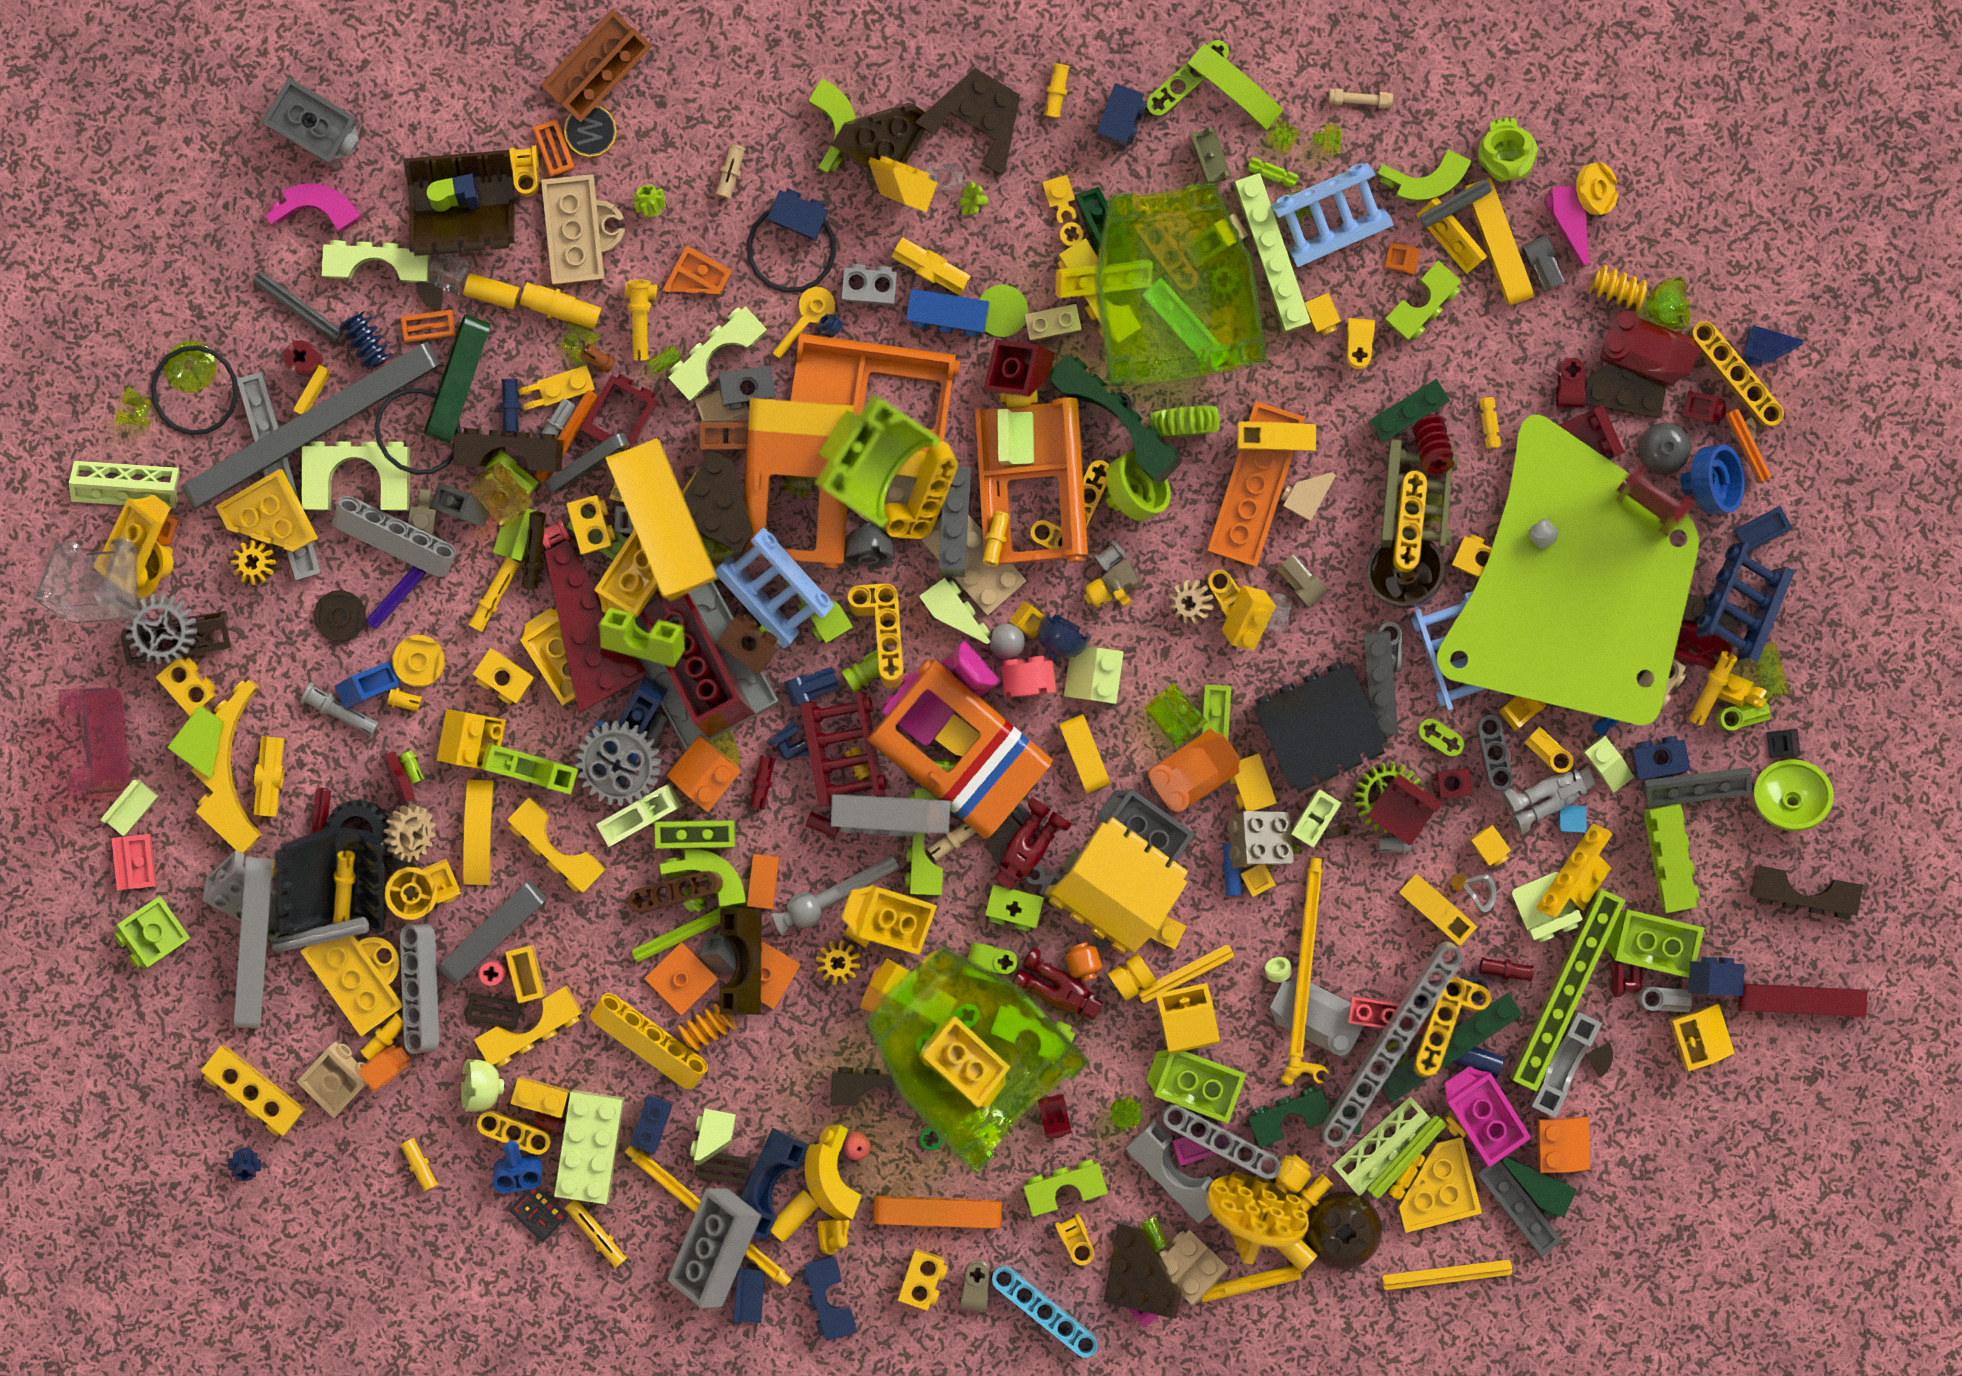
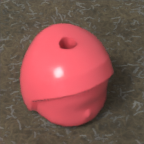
M852 1131L846 1135L843 1147L850 1159L857 1161L869 1155L871 1144L863 1133Z

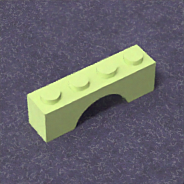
M331 240L330 245L323 244L322 277L351 280L355 271L362 264L372 260H382L394 266L402 282L430 283L431 255L414 256V252H410L409 249L398 248L399 244L383 243V247H372L371 242H357L356 246H346V241Z
M746 306L742 310L739 307L736 308L727 317L730 321L724 327L718 325L708 334L711 339L704 345L701 343L697 344L689 352L691 357L683 363L680 360L670 369L672 374L668 378L690 402L710 385L707 376V365L715 351L727 345H739L750 349L768 332Z

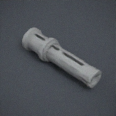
M310 682L300 700L301 704L307 703L318 709L322 715L329 714L369 737L373 735L379 722L368 718L351 707L345 710L343 704L336 700L333 693L327 694L316 688L312 682Z

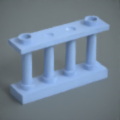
M1368 163L1355 164L1342 174L1296 194L1282 196L1277 202L1271 204L1278 218L1285 215L1295 242L1294 247L1288 249V252L1297 267L1394 226L1384 208L1377 209L1367 179L1375 176V173ZM1355 184L1358 185L1367 210L1366 216L1359 219H1353L1343 193V189ZM1333 194L1343 224L1336 229L1329 230L1318 200ZM1307 205L1310 207L1319 231L1318 236L1310 240H1305L1294 212Z
M763 527L751 540L755 545L737 561L730 555L727 556L714 571L760 624L777 637V642L784 649L800 633L796 628L815 612L822 619L834 604L830 601L828 595L819 589L781 547L776 538ZM763 554L772 566L758 578L752 580L743 569ZM780 573L790 586L770 600L761 588ZM798 593L808 605L788 619L778 608Z
M1473 591L1463 594L1464 600L1460 601L1458 605L1422 616L1421 610L1418 609L1413 611L1414 617L1410 618L1414 631H1420L1439 691L1435 692L1439 706H1445L1446 710L1453 709L1452 700L1485 690L1486 688L1467 684L1447 691L1443 679L1444 675L1438 667L1434 652L1439 650L1445 637L1431 641L1426 626L1458 616ZM1468 657L1453 661L1451 664L1456 668H1463L1467 665Z

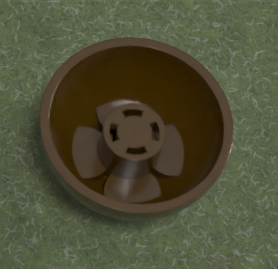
M1395 540L1392 541L1391 548L1380 547L1379 544L1368 560L1366 573L1369 586L1381 601L1396 608L1408 609L1423 605L1435 596L1442 585L1445 566L1440 550L1432 541L1421 540L1419 562L1409 572L1399 571L1394 565ZM1406 547L1403 557H1400L1406 565L1412 561V559L1408 558V551L1411 547Z
M1345 1191L1334 1192L1318 1200L1317 1206L1313 1205L1307 1215L1309 1223L1305 1233L1306 1243L1318 1255L1316 1258L1321 1263L1336 1269H1352L1371 1259L1376 1253L1382 1238L1381 1219L1375 1207L1366 1198L1358 1196L1356 1193Z

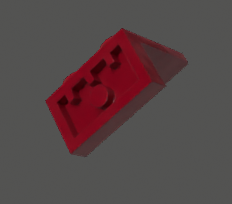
M1604 405L1558 425L1607 459L1625 453Z
M1396 773L1367 816L1407 845H1412L1432 814L1437 812L1443 803L1400 773Z

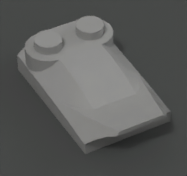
M1297 978L1282 982L1269 1007L1274 1016L1275 1024L1289 1031H1292ZM1310 983L1304 1039L1346 1059L1364 1025L1348 1023L1350 1002Z

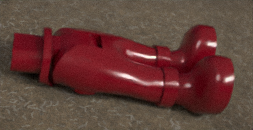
M1033 797L1028 801V807L1031 810L1030 817L1025 819L1024 824L1015 833L1006 847L1001 864L998 866L1000 870L994 878L1010 890L1013 889L1017 881L1021 882L1022 878L1035 868L1045 854L1050 842L1055 838L1054 834L1059 830L1068 831L1072 826V823L1053 811L1045 827H1042L1039 835L1029 845L1033 834L1040 827L1039 824L1051 810Z
M1033 947L1022 963V967L1038 973L1040 977L1052 982L1057 988L1043 983L1038 978L1035 979L1020 968L1009 989L1016 993L1022 989H1030L1032 994L1038 995L1044 1001L1062 1011L1077 1014L1080 1017L1084 1015L1094 1020L1104 1002L1095 998V993L1090 992L1083 983L1071 977L1070 974L1052 967L1047 962L1044 963L1040 958L1041 951Z

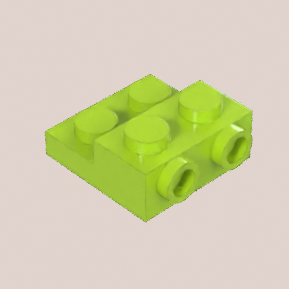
M161 896L118 923L114 928L116 930L114 937L121 947L125 945L132 953L129 955L131 962L136 968L142 967L144 971L190 939Z

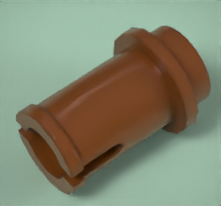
M589 343L585 345V348L588 350L585 351L583 349L580 358L598 367V371L601 373L610 372L615 364V359L612 358V355L601 352Z

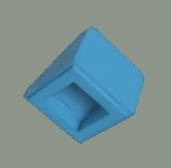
M1569 805L1559 811L1558 831L1586 833V806Z

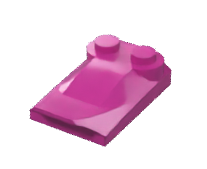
M966 641L961 643L942 661V665L980 698L999 682V679Z
M1469 1066L1444 1083L1448 1106L1474 1146L1476 1155L1482 1159L1487 1167H1491L1531 1139L1530 1134L1490 1072L1480 1071Z

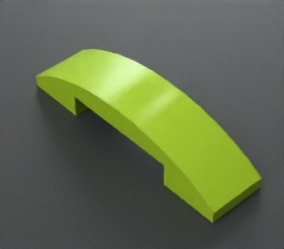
M1205 43L1199 47L1187 62L1192 69L1226 94L1266 131L1282 113L1283 109L1268 94Z

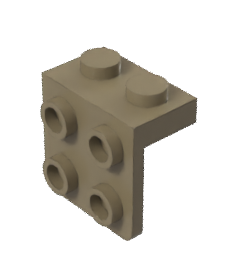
M1243 811L1229 817L1228 833L1231 839L1229 855L1233 869H1243L1254 864L1288 865L1293 862L1292 834H1290L1291 819L1289 813Z

